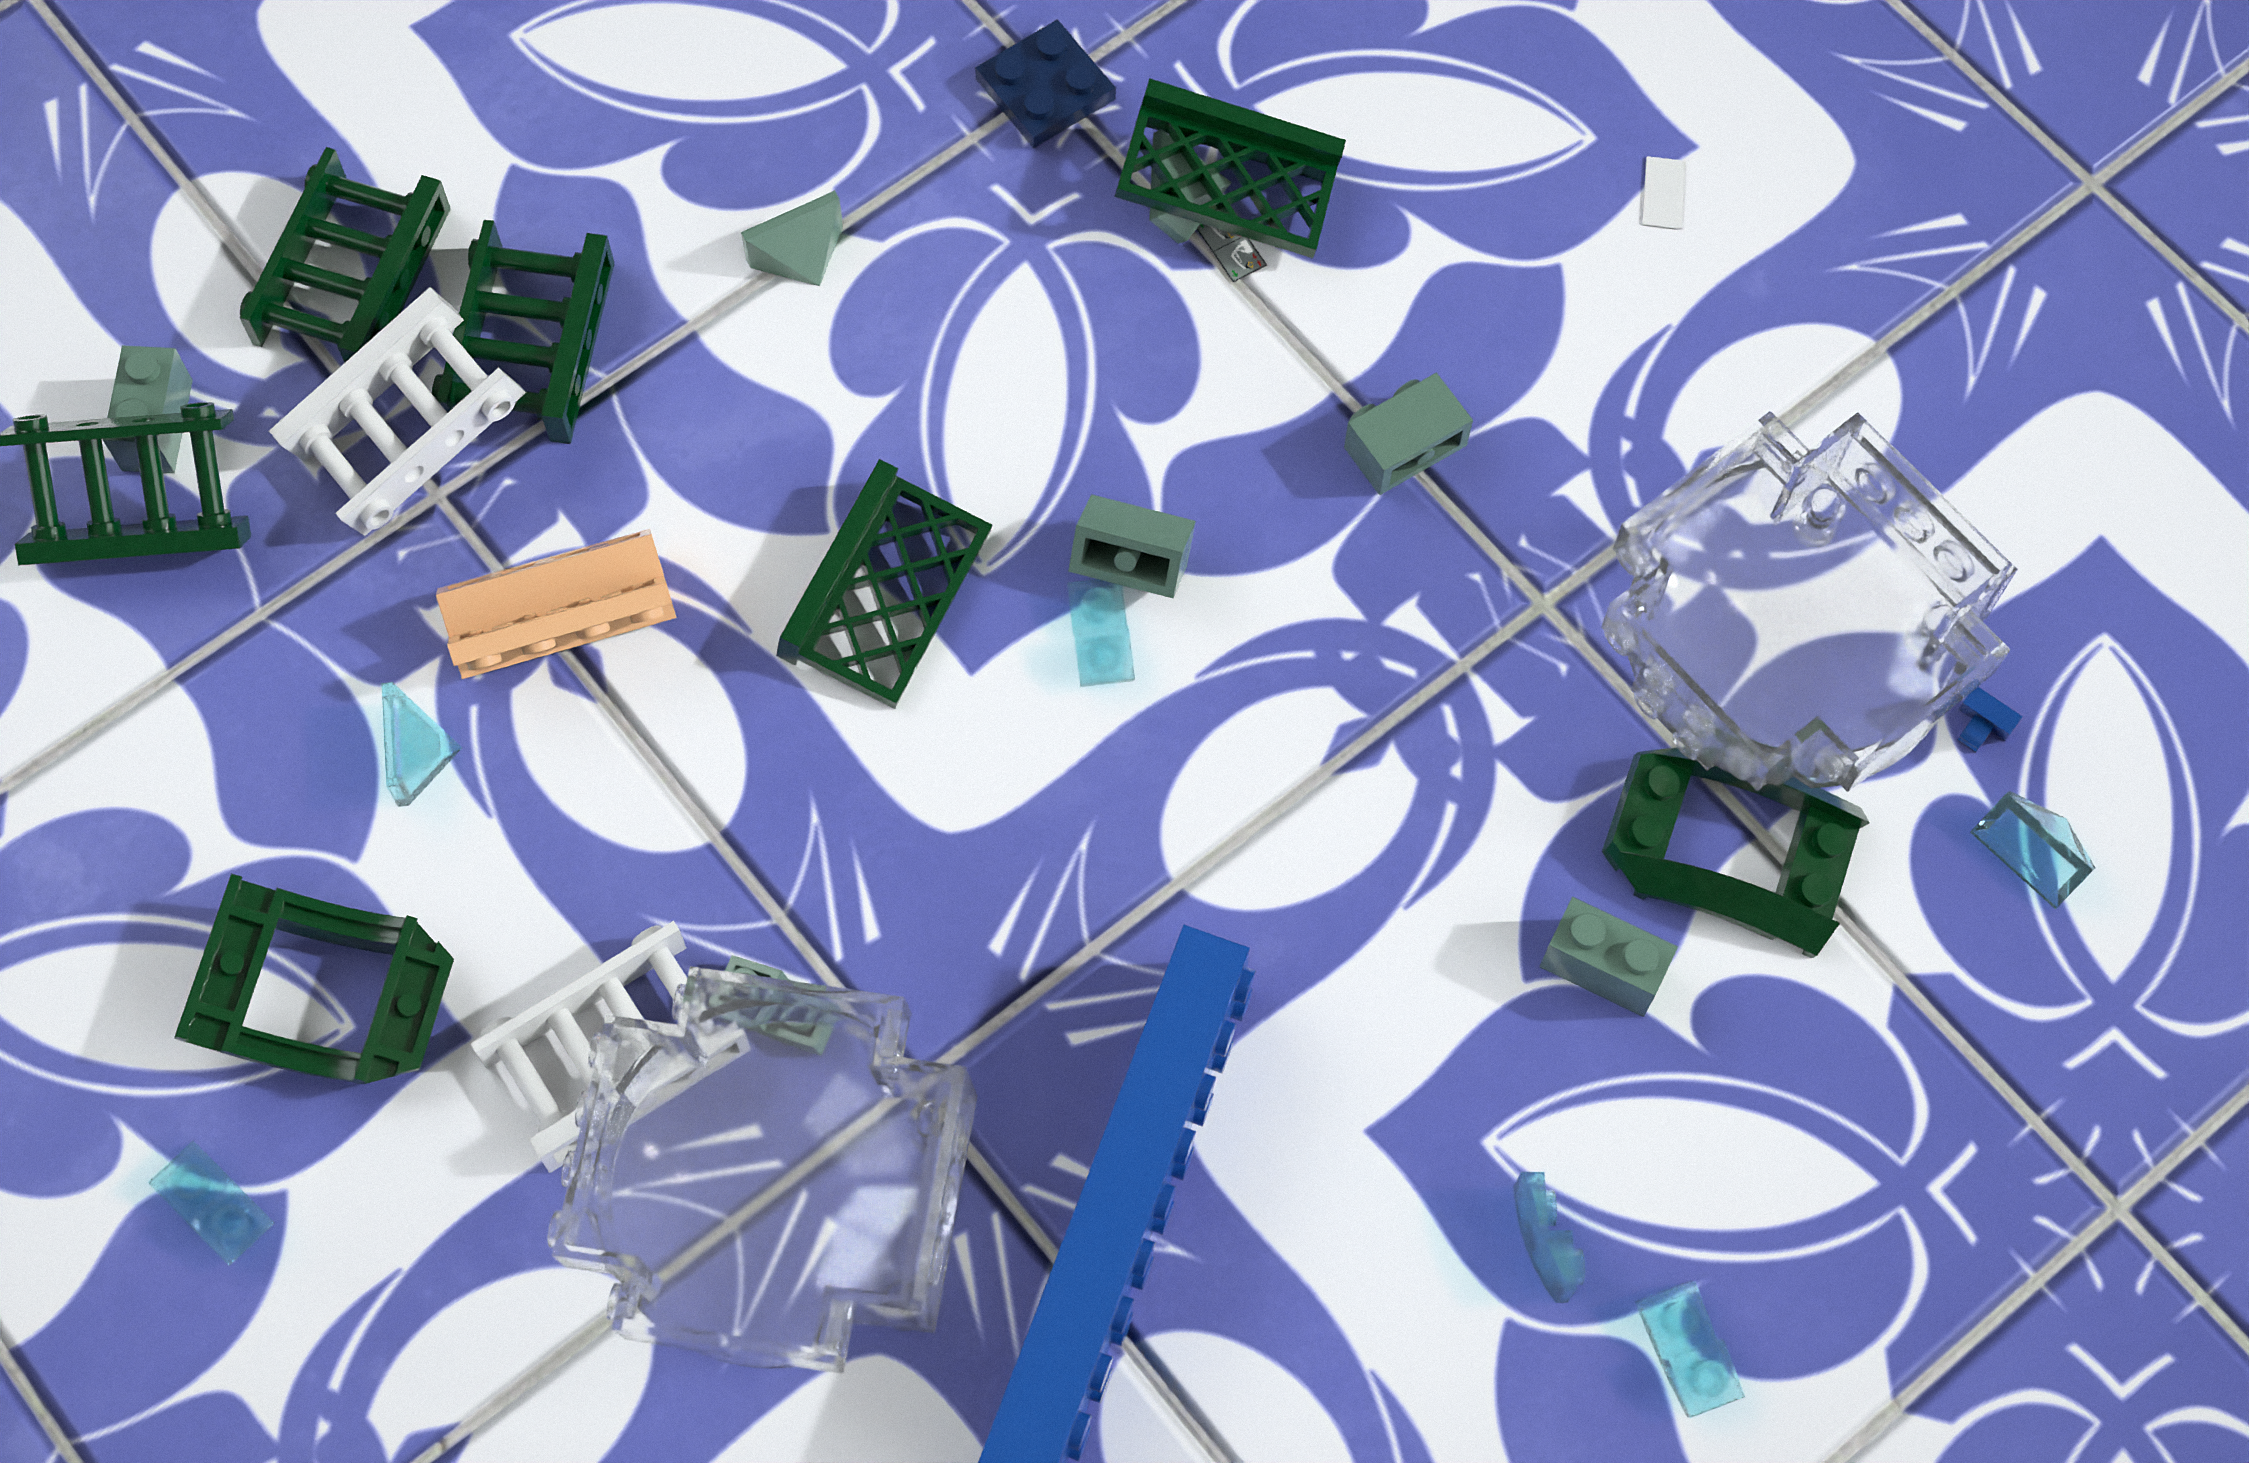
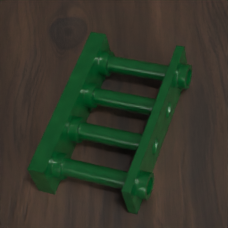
M325 147L318 163L313 164L309 168L304 183L305 189L253 291H249L244 296L240 305L239 318L252 345L263 347L274 325L337 344V348L345 363L401 313L451 207L442 181L439 179L421 175L414 192H409L404 196L347 179L336 150ZM337 198L400 216L393 234H388L385 238L326 221ZM316 240L380 259L372 277H367L364 281L305 263ZM295 282L357 300L359 303L351 320H346L343 324L283 306Z
M484 219L479 239H472L469 246L468 266L470 273L459 315L464 321L455 328L453 336L473 360L476 358L548 368L551 374L548 389L541 388L539 393L525 391L526 393L515 402L512 411L537 414L538 420H543L551 442L571 444L615 264L607 235L586 233L582 253L575 252L573 257L503 248L495 222ZM498 268L569 277L572 283H574L571 297H564L562 302L493 293L492 290ZM486 313L559 322L560 327L563 328L560 342H553L551 347L480 338ZM446 361L443 375L437 374L434 378L432 395L448 413L472 391Z
M197 402L180 406L181 413L51 423H48L47 415L44 414L26 415L12 419L13 425L0 433V446L23 445L36 525L31 527V532L15 543L18 566L240 549L251 537L248 515L231 517V511L224 509L213 430H223L234 420L233 410H215L213 402ZM190 432L202 512L197 514V519L176 521V515L169 513L157 435ZM134 436L147 516L142 518V524L121 525L120 518L114 517L102 439ZM79 441L91 521L86 523L87 528L66 529L65 522H59L46 443Z

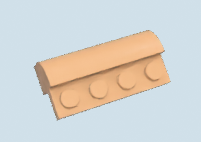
M650 529L438 588L436 592V598L449 636L447 643L453 665H458L462 679L677 618Z

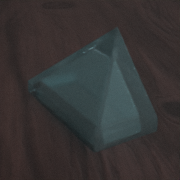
M393 682L381 683L386 787L398 807L410 806L462 747Z
M2008 791L1970 832L2055 910L2096 869L2067 818L2011 791Z

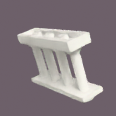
M431 287L269 430L283 448L304 462L313 455L317 457L351 499L336 512V515L341 521L364 536L371 530L386 524L399 505L492 422L507 416L514 408L515 402L526 393L519 384L500 368H497L490 376L484 373L452 335L453 330L464 319L452 305ZM432 348L438 350L472 391L448 413L412 371L413 365ZM394 383L431 426L408 449L372 407L373 401ZM353 419L357 421L391 463L369 484L363 481L332 443L333 437Z
M674 921L664 927L656 925L642 931L633 939L631 947L515 1017H502L491 1022L481 1031L480 1038L470 1043L486 1070L500 1061L504 1063L531 1107L540 1125L537 1129L538 1133L530 1137L529 1141L549 1173L751 1049L746 1032L734 1013L722 1020L719 1017L713 1018L675 960L674 956L685 950L686 946L681 932ZM653 968L693 1030L690 1035L691 1039L672 1051L669 1048L663 1049L624 988L625 985ZM602 999L608 1005L643 1061L640 1065L641 1070L621 1082L618 1079H611L573 1018ZM551 1030L555 1032L592 1092L589 1096L590 1101L571 1113L559 1109L523 1050V1047Z

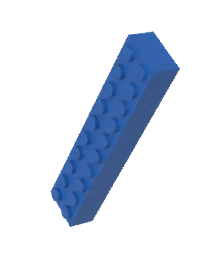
M1183 924L978 1463H1067L1069 1458L1080 1461L1092 1427L1089 1426L1092 1415L1086 1413L1090 1400L1099 1404L1103 1400L1113 1371L1110 1368L1113 1356L1107 1355L1111 1343L1121 1347L1124 1343L1134 1314L1132 1308L1135 1299L1129 1297L1131 1289L1134 1287L1143 1290L1154 1260L1152 1254L1156 1243L1150 1240L1153 1232L1163 1235L1175 1202L1172 1200L1176 1186L1171 1185L1173 1177L1184 1180L1195 1148L1193 1143L1197 1131L1191 1129L1192 1125L1204 1126L1214 1098V1093L1212 1092L1217 1077L1211 1075L1212 1071L1223 1074L1234 1043L1232 1038L1236 1023L1231 1022L1233 1018L1242 1022L1253 992L1251 986L1256 970L1247 968L1250 947Z

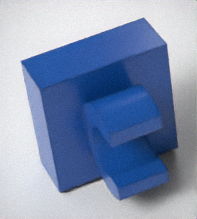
M1975 685L1959 708L1960 711L1972 719L1957 740L1974 752H1977L1991 732L2006 741L2023 716Z

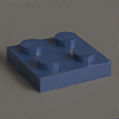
M1058 19L975 67L978 83L1033 149L1116 100V87Z

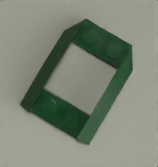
M1683 746L1641 751L1633 756L1602 853L1615 871L1621 869L1635 888L1634 896L1642 900L1649 897L1685 906L1724 919L1768 939L1779 938L1803 949L1802 954L1812 959L1818 956L1840 925L1839 922L1833 920V916L1859 829L1870 822L1861 807L1802 779L1745 759ZM1691 776L1738 787L1800 812L1775 893L1728 875L1664 859Z
M231 873L174 1039L279 1069L359 1084H367L417 1071L420 1069L454 958L439 941L436 943L419 925L417 922L418 918L409 915L398 917L373 913L321 901L280 888L273 890L244 881L242 876ZM275 929L313 940L392 955L361 1053L305 1043L242 1026Z

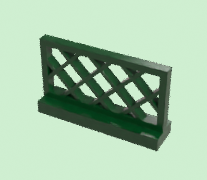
M1149 78L1114 197L1313 258L1317 250L1334 179L1343 155L1346 140ZM1145 127L1165 131L1170 135L1174 143L1155 151L1144 135ZM1203 144L1218 149L1223 159L1204 166L1193 150V147ZM1140 149L1144 156L1137 158ZM1182 153L1193 172L1173 179L1162 160ZM1251 159L1267 164L1273 174L1254 182L1242 163ZM1151 166L1162 183L1158 187L1147 189L1131 184L1130 180L1132 173ZM1230 168L1242 187L1223 195L1211 176ZM1302 175L1322 183L1320 190L1303 197L1291 178ZM1200 181L1212 200L1202 205L1189 202L1180 189ZM1280 184L1291 200V203L1273 210L1261 191ZM1250 197L1262 216L1253 220L1238 217L1231 204ZM1316 204L1315 210L1313 212L1310 206ZM1299 212L1310 229L1308 238L1287 232L1280 220Z
M879 459L781 633L776 656L795 666L798 661H801L895 709L989 536L993 525L898 477L899 468ZM901 496L919 505L925 522L898 528L892 509L899 497ZM933 513L941 517L935 519ZM885 522H887L890 531L880 533ZM958 525L976 534L968 548L947 553L939 529ZM930 532L938 556L911 563L902 539ZM894 542L902 565L874 573L868 556L871 547ZM961 561L954 573L951 563ZM862 565L865 575L855 578ZM942 566L948 583L945 592L923 597L914 573ZM906 576L914 600L886 607L878 583ZM869 586L877 610L849 617L843 600L846 592ZM937 605L930 618L927 607ZM838 610L841 620L830 623L835 612ZM918 610L924 627L922 635L898 642L890 617ZM881 620L890 645L861 652L853 628ZM845 630L853 655L832 660L814 650L822 636ZM913 650L908 661L905 662L902 652ZM891 655L894 656L900 675L892 690L870 678L866 662ZM857 665L859 673L848 667Z

